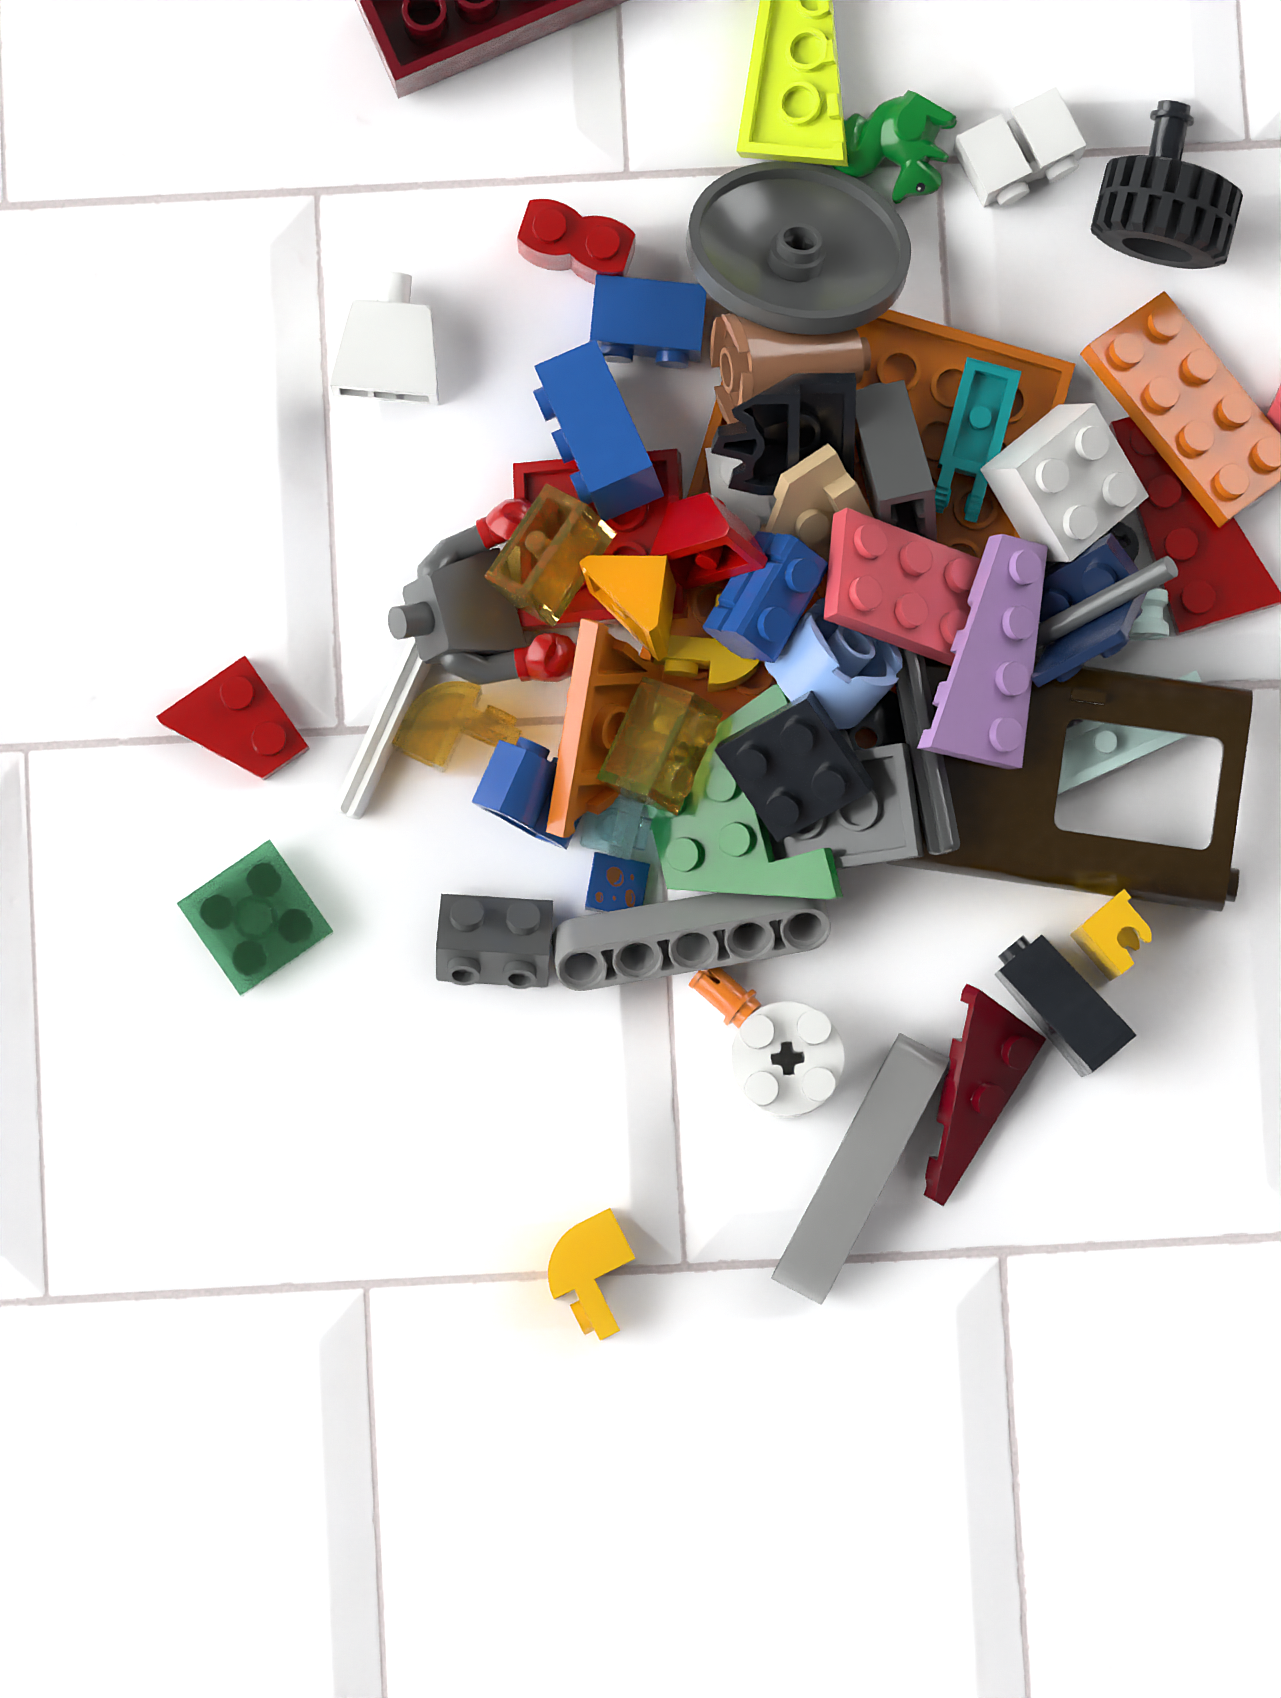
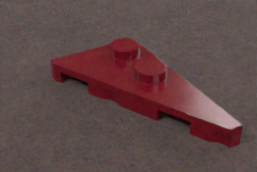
M967 983L962 990L960 1001L968 1004L962 1038H952L949 1053L950 1069L944 1078L936 1122L944 1125L938 1157L929 1156L925 1173L926 1189L923 1195L943 1207L1046 1041L1044 1036L982 990Z

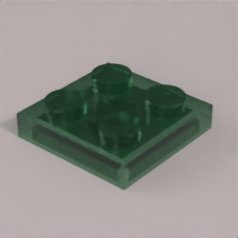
M270 839L176 903L241 997L335 933Z

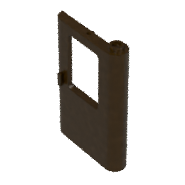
M924 656L932 700H934L939 683L947 681L952 666ZM1035 659V660H1034V668H1033V671H1034V669H1035V667H1036V665H1037L1039 659ZM1083 666L1077 674L1064 682H1058L1056 679H1053L1037 687L1032 681L1022 768L1005 769L943 754L960 839L959 849L941 855L930 854L927 851L917 801L924 856L886 862V864L1106 896H1116L1125 889L1132 897L1131 899L1222 912L1225 901L1235 902L1239 886L1240 871L1239 869L1231 868L1252 714L1253 691L1251 689ZM934 705V710L936 714L938 707ZM1084 720L1217 740L1222 746V757L1209 845L1205 849H1192L1059 829L1055 824L1054 817L1066 729L1069 722Z

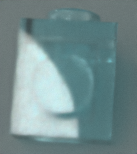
M617 797L614 803L599 815L587 811L580 837V845L605 852L607 855L633 860L636 850L644 852L646 850L653 819L645 817V804Z

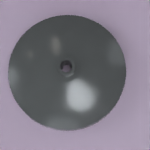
M771 161L735 169L716 179L705 188L696 200L690 214L686 237V253L692 272L698 282L715 301L727 310L769 329L793 334L820 335L839 333L863 326L884 314L895 303L906 282L911 260V242L906 226L893 206L881 194L862 181L846 173L817 164Z

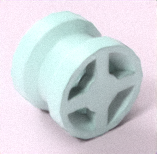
M1154 588L1147 592L1141 605L1143 611L1134 621L1128 634L1130 636L1129 641L1156 640L1169 636V625L1163 620V608L1168 604L1167 590Z

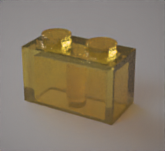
M546 483L484 578L512 605L554 627L585 581L579 562L588 555H602L616 533L587 504Z
M643 676L596 779L625 798L677 816L685 797L692 789L694 777L706 750L716 736L717 726L723 712L694 692Z

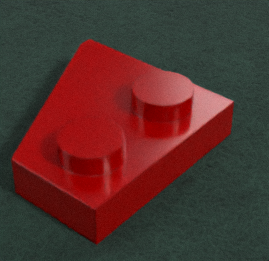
M245 655L156 716L163 727L199 744L202 748L238 765L241 769L263 781L310 749Z

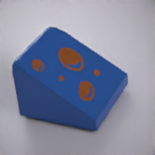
M594 852L585 910L604 913L643 906L650 864L611 854Z

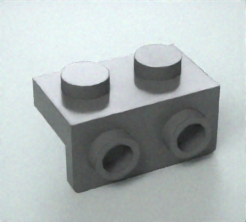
M441 893L436 940V979L463 986L476 983L507 985L515 989L547 987L549 980L553 900Z

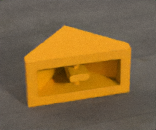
M588 555L582 559L579 564L589 592L658 662L668 654L676 583L667 556Z

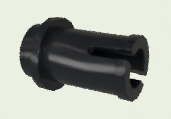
M1172 100L1158 101L1157 110H1153L1150 113V119L1155 122L1149 155L1182 160L1187 127L1194 124V117L1190 115V105Z

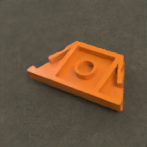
M581 618L546 829V832L562 838L570 837L575 833L574 821L587 811L599 815L610 807L620 794L630 792L645 777L663 671L650 660L641 658L639 652L629 643L616 639L608 633L609 627L604 623L588 618Z

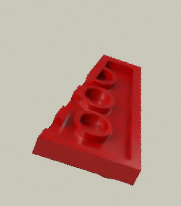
M1131 417L1112 421L1109 428L1149 495L1147 499L1136 507V512L1152 561L1154 563L1165 556H1169L1176 564L1178 570L1176 577L1160 585L1161 589L1168 591L1167 608L1176 636L1280 605L1281 592L1235 518L1233 517L1219 528Z

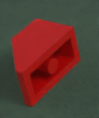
M708 492L668 504L649 555L667 556L674 580L686 590L763 569L768 560L746 524L728 510L720 499Z

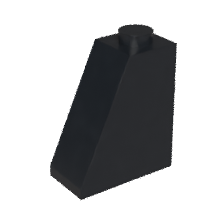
M1042 934L1032 943L1023 935L998 956L1004 966L994 975L1081 1078L1093 1073L1137 1036L1129 1025Z

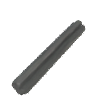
M898 647L902 657V669L896 674V678L899 679L895 683L905 739L906 743L909 744L913 779L926 847L930 854H947L959 849L960 839L943 754L917 748L923 730L931 728L935 717L925 659L922 655Z

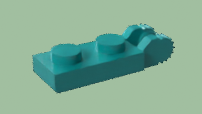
M967 357L937 467L941 468L935 490L936 512L943 514L944 508L948 506L952 491L950 485L954 472L971 476L975 480L971 493L968 494L966 499L964 520L977 523L988 483L980 469L1001 451L1022 371Z

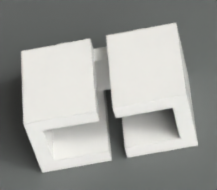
M1057 87L1011 109L1013 118L1007 122L1001 113L957 135L953 151L983 207L995 201H998L1001 207L1007 206L1030 192L1027 186L1029 182L1035 179L1038 181L1046 176L1050 182H1054L1068 176L1079 168L1077 161L1082 158L1087 144Z

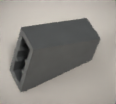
M904 380L887 384L874 383L863 389L856 390L855 443L873 517L937 542L935 487Z

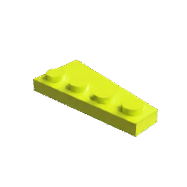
M760 0L736 149L741 158L848 167L833 0Z

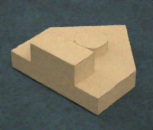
M827 444L780 475L773 494L777 500L768 523L763 524L760 531L770 532L775 535L777 533L792 535L802 541L826 562H829L833 514L849 508L873 517L857 483L846 472L837 452Z

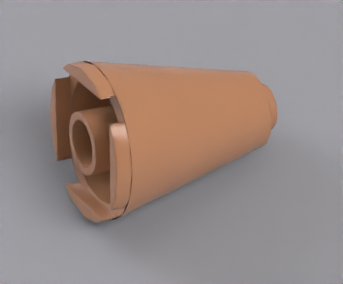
M732 312L721 314L722 317H716L713 321L710 342L711 368L720 367L723 385L714 386L721 414L727 424L739 422V420L734 418L731 409L790 375L797 373H855L857 384L861 382L864 371H868L871 367L869 342L866 337H860L855 328L831 334H793L763 327Z

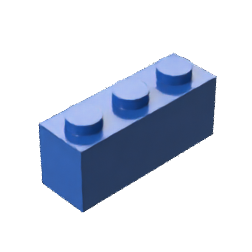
M596 339L535 365L534 368L542 387L534 390L533 394L545 422L556 418L561 428L552 432L551 435L563 463L565 464L572 460L576 462L579 471L569 476L582 506L593 502L603 523L663 497L664 493L652 462Z

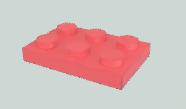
M845 508L833 514L823 619L952 666L956 654L950 650L957 630H964L971 611L967 600L981 559L860 512Z

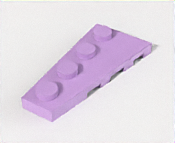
M1005 534L989 536L967 600L971 611L964 630H957L950 651L956 655L947 681L939 683L932 703L938 708L931 728L923 730L918 749L1005 769L1022 768L1032 685L1031 675L1034 668L1048 546Z

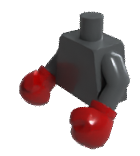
M522 497L506 499L494 507L486 517L476 520V525L441 540L418 565V579L403 587L402 595L405 605L394 606L389 610L388 627L393 637L397 640L414 637L419 657L426 664H442L445 671L475 685L518 678L521 682L532 680L560 682L571 677L577 645L569 636L558 633H543L534 638L530 646L526 645L500 548H494L507 542L518 544L533 539L542 529L543 517L538 508Z

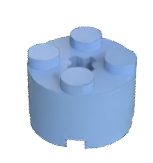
M821 598L799 619L775 663L765 661V666L790 701L812 690L838 729H849L859 724L897 682L899 678H896V674L902 669V657L898 647L824 620L825 598Z

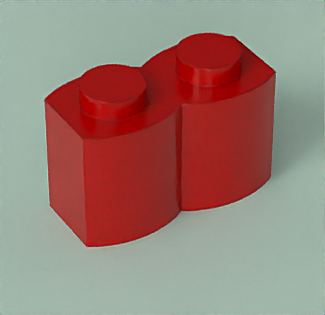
M544 198L532 199L528 202L517 235L518 253L537 267L553 271L571 269L578 277L595 285L596 274L627 277L635 253L636 234L627 225L616 219L598 215L582 217L575 209L562 202Z

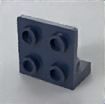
M1112 533L1094 542L1072 562H1058L1045 570L1039 617L1040 623L1139 571L1138 567ZM1147 592L1046 645L1031 675V680L1034 684L1040 687L1053 679H1056L1058 682H1064L1077 674L1083 668L1085 662L1100 654L1103 658H1108L1119 652L1130 640L1128 634L1134 621L1143 611L1141 605Z

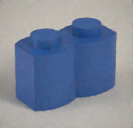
M519 737L516 745L499 740L471 802L520 831L540 841L567 850L574 834L570 837L562 838L546 832L558 758L553 757L550 762L547 760L550 753L549 749L523 737ZM581 817L574 821L575 830L579 824Z

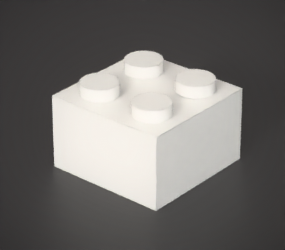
M1095 403L1057 405L980 469L1020 538L1048 546L1046 561L1072 562L1149 497Z

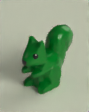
M908 90L903 96L889 99L878 105L867 119L859 113H854L849 118L844 119L848 167L832 166L835 170L846 173L854 178H863L873 173L881 162L887 158L901 167L892 192V200L895 204H900L907 197L932 194L941 187L943 180L941 174L929 164V161L947 163L949 160L948 154L936 146L935 139L941 129L950 130L954 128L958 122L956 120L957 117L918 93Z

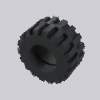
M1129 155L1109 160L1105 168L1090 230L1093 235L1110 248L1143 261L1183 269L1217 267L1227 262L1243 194L1236 185L1220 174L1185 161L1153 155Z

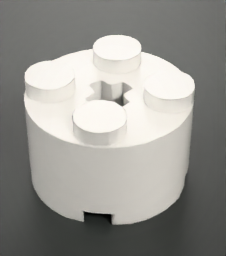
M793 1001L768 1004L752 1013L738 1029L729 1054L731 1078L743 1099L760 1112L779 1118L802 1116L822 1105L833 1094L840 1083L845 1064L842 1039L826 1014L807 1004ZM781 1045H790L792 1054H800L802 1057V1063L796 1064L793 1067L792 1075H783V1069L780 1065H772L771 1056L779 1054Z

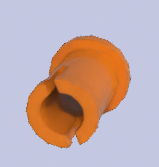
M721 967L698 971L688 984L689 987L695 989L725 1016L723 1023L727 1026L733 1023L739 1029L742 1023L762 1005L755 998L757 992L754 989L746 991Z

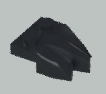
M797 373L790 375L731 409L734 418L739 420V422L719 426L712 440V454L738 459L743 462L733 468L728 485L729 489L760 496H774V491L782 473L827 444L837 452L846 472L854 480L855 373Z

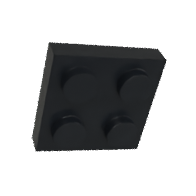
M812 690L721 740L714 750L777 842L871 791L874 785V781Z

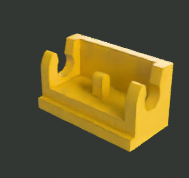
M1125 889L1110 899L1070 934L1071 938L1109 981L1122 975L1134 965L1127 949H1125L1126 946L1137 951L1140 948L1139 939L1145 943L1152 941L1149 926L1128 903V900L1132 897Z

